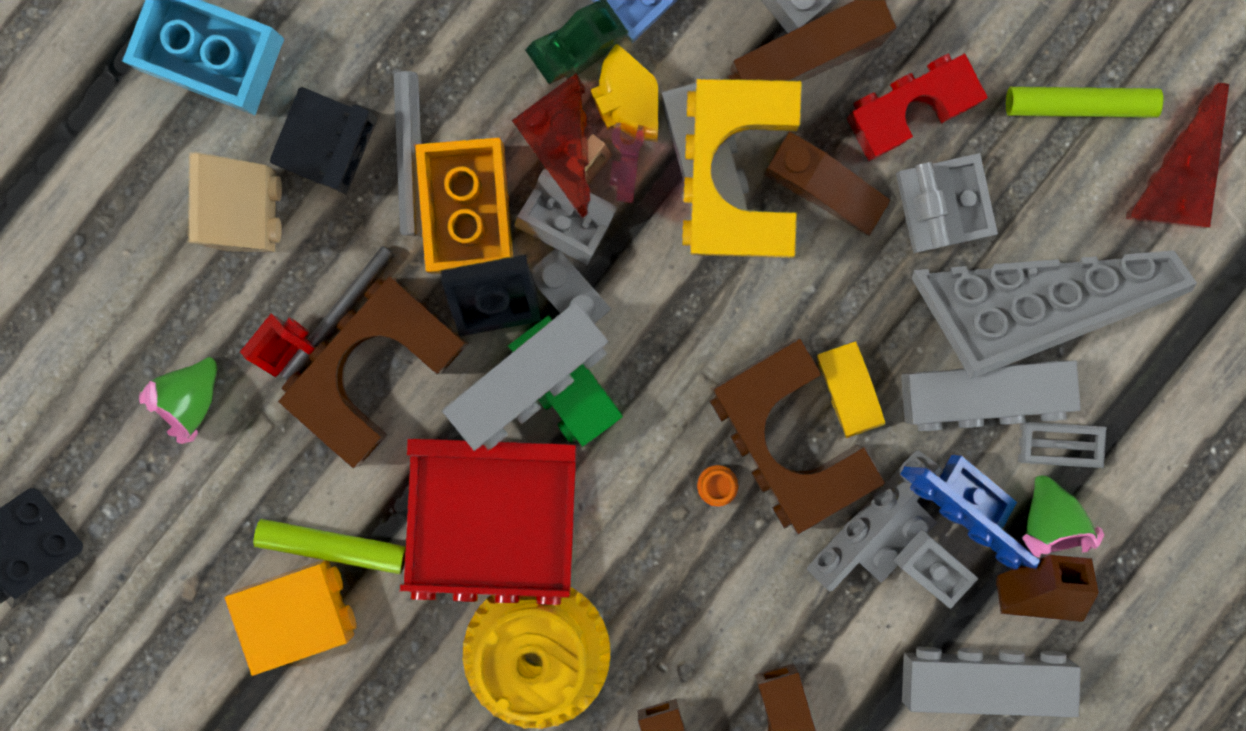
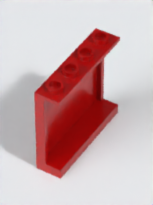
M408 438L407 455L410 456L407 533L404 583L400 585V591L411 592V599L436 600V593H453V601L477 602L478 594L495 595L494 602L519 603L520 596H536V604L561 605L562 597L569 598L571 595L577 446L499 442L489 451L484 445L474 451L467 441Z

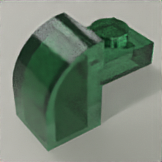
M598 0L578 9L560 29L532 41L525 51L550 85L564 77L569 80L592 66L605 56L615 44H618L627 35L628 30L607 0Z

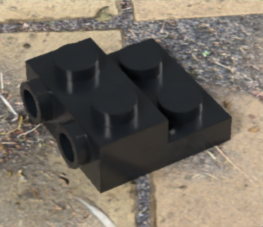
M526 254L441 270L442 285L460 337L541 321L538 296Z

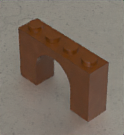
M391 276L385 281L379 278L373 283L364 295L368 301L358 312L352 309L341 319L337 325V328L340 330L337 336L330 343L324 340L309 356L313 363L303 374L297 371L285 382L281 388L285 394L278 401L353 469L362 465L388 434L359 410L346 392L344 369L351 353L360 344L369 339L382 336L392 338L403 344L438 375L443 374L469 344L398 279Z
M801 339L792 340L712 387L711 390L715 397L709 400L720 421L722 422L728 418L736 433L731 435L730 438L742 458L749 454L757 468L751 471L762 492L765 493L770 490L778 502L772 509L784 529L791 525L797 534L802 533L885 484L865 448L860 445L853 446L817 468L805 471L785 468L778 464L770 454L765 441V424L771 409L786 395L821 376Z
M794 663L755 675L767 715V731H816L799 672ZM677 698L638 710V722L641 731H686Z

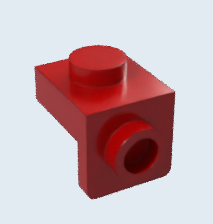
M270 313L240 353L247 361L277 377L299 349L311 355L315 347L305 338L309 331L300 323L290 317L284 322Z

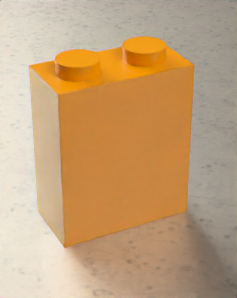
M321 560L239 588L224 597L251 676L347 644L355 635L353 630L357 627L356 619L352 608L349 605L344 606L340 590L343 589V582L336 566L331 567L329 561Z

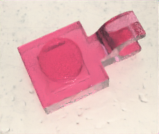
M616 122L614 125L612 142L621 152V161L612 162L610 186H618L616 201L633 203L639 150L645 135L643 125H638L636 137L632 140H626L621 136V123Z

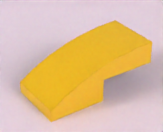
M855 341L817 354V362L831 394V403L845 437L849 438L884 426V416L857 342Z

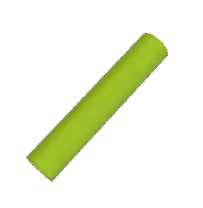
M1010 86L1006 94V113L1008 116L1158 118L1163 109L1164 98L1160 88Z
M260 519L255 529L253 545L257 548L400 575L404 569L406 546L266 519Z

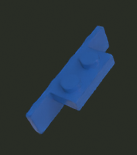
M951 455L943 469V473L939 477L927 468L904 466L900 474L911 483L910 489L918 496L932 500L941 507L939 512L942 516L966 527L969 530L968 536L972 540L992 548L997 553L995 557L999 562L1012 569H1019L1020 566L1037 569L1040 560L1002 530L1017 501L963 456Z

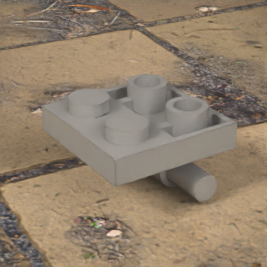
M980 153L933 164L932 162L916 165L915 168L896 173L913 254L998 234Z

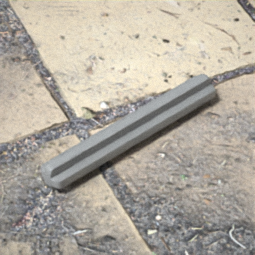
M401 71L394 74L400 233L405 236L422 235V222L415 144H421L419 80L416 72Z

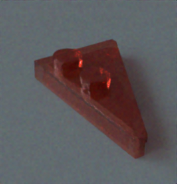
M575 73L515 117L512 122L581 218H584L589 214L588 205L590 203V187L586 183L585 167L589 166L588 140L584 134L587 119L586 113L582 109V94L585 93V86Z
M1217 83L1211 93L1204 97L1197 108V114L1186 130L1181 131L1163 158L1162 166L1152 174L1147 182V188L1135 206H1131L1127 211L1126 219L1199 229L1211 227L1229 84Z

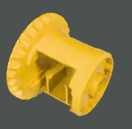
M572 587L570 597H562L561 605L536 604V596H520L519 603L494 602L495 595H490L475 611L467 626L463 641L462 660L465 677L468 680L471 691L475 694L480 704L489 710L493 716L502 719L508 724L520 726L524 729H543L559 726L574 719L586 710L602 689L610 665L608 632L595 606L582 593ZM526 657H527L528 659H530L531 661H533V662H534L535 664H537V665H533V664L529 663L528 660L526 659Z

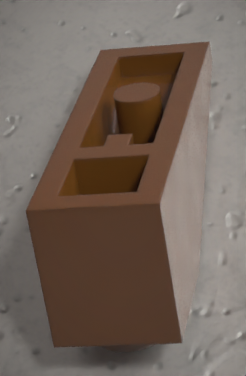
M790 131L781 142L763 173L765 176L867 236L871 235L891 201L830 155Z

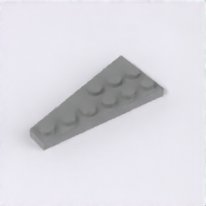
M1175 251L1124 254L1122 259L1098 260L1097 256L1082 257L1079 262L1060 263L1059 259L994 264L991 269L968 270L967 266L951 267L950 272L929 273V269L914 270L912 275L914 284L971 379L1190 293L1197 284Z

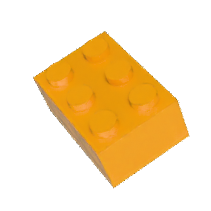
M501 138L415 144L426 272L432 275L441 274V270L514 257L505 148Z

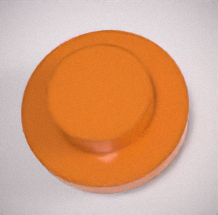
M713 465L703 470L697 481V490L702 500L707 504L716 507L724 506L736 497L738 480L729 468L722 465Z

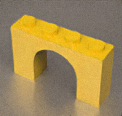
M696 79V91L687 92V117H695V134H686L685 160H694L693 177H685L684 203H692V220H683L682 246H691V255L764 258L795 257L796 213L751 212L730 205L720 196L713 184L711 164L720 145L729 137L747 130L797 131L800 126L801 81Z

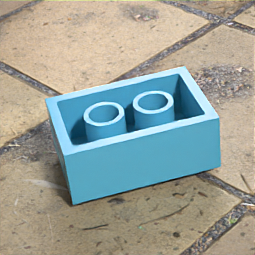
M145 0L122 61L140 72L255 116L284 38L272 27L202 0Z

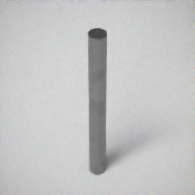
M384 245L381 246L308 337L307 340L315 349L320 343L331 337L341 319L356 306L396 256ZM299 349L280 372V375L288 380L295 372L300 371L302 373L311 362L310 355Z

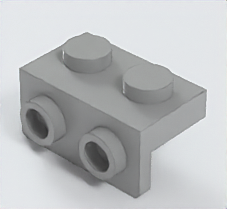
M544 169L538 178L535 189L518 214L514 227L588 265L606 234L617 208L602 197L594 195L569 182L566 178Z

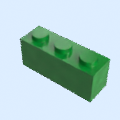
M547 316L510 343L508 347L514 352L553 319ZM581 364L569 374L574 379V382L555 397L548 391L538 400L546 410L553 406L562 420L557 423V426L571 444L578 440L583 447L623 418V414L592 372Z

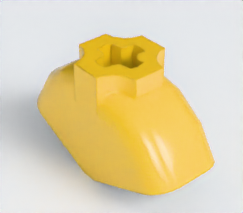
M615 44L603 61L599 86L591 89L598 112L607 130L617 126L619 130L636 140L658 142V83L647 69L621 46Z

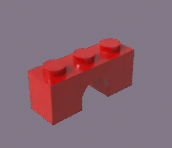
M948 53L927 65L928 73L916 79L913 73H909L891 83L892 91L878 98L876 92H873L853 103L856 110L846 119L868 162L913 138L905 119L906 109L910 103L921 102L929 105L935 111L942 124L979 105L988 98L965 53L953 60Z

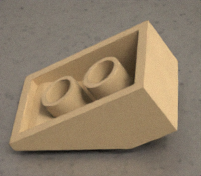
M190 153L189 243L226 252H275V243L280 242L282 234L280 218H276V201L281 200L282 182L280 176H276V170L263 164L202 153Z

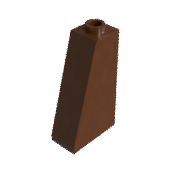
M854 0L733 60L730 67L732 74L728 75L727 79L803 82L881 47L897 27L885 0Z

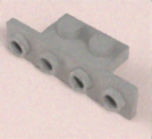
M915 451L808 565L807 570L828 591H833L858 563L882 583L898 566L893 560L922 529L928 534L937 524L916 502L920 496L910 489L911 483L900 473L904 466L927 468L939 477L943 473V469L921 451Z

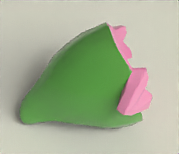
M207 357L192 366L161 375L149 381L139 391L140 404H146L147 410L150 412L156 411L172 427L167 433L169 436L177 437L176 442L180 444L192 442L198 435L196 429L201 425L213 400L217 363L212 357Z
M1045 475L1035 477L1034 495L1028 515L1026 535L1022 537L1030 552L1039 558L1041 554L1046 555L1050 552L1062 551L1078 546L1082 547V553L1088 552L1092 548L1096 549L1104 537L1102 528L1098 526L1094 528L1090 517L1079 501L1053 479Z

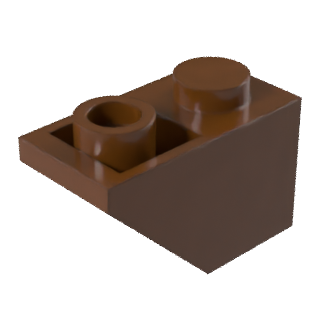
M1050 554L1039 559L1040 563L1037 569L1020 566L1019 569H1012L997 576L996 584L1001 614L1084 622L1099 594L1092 558Z

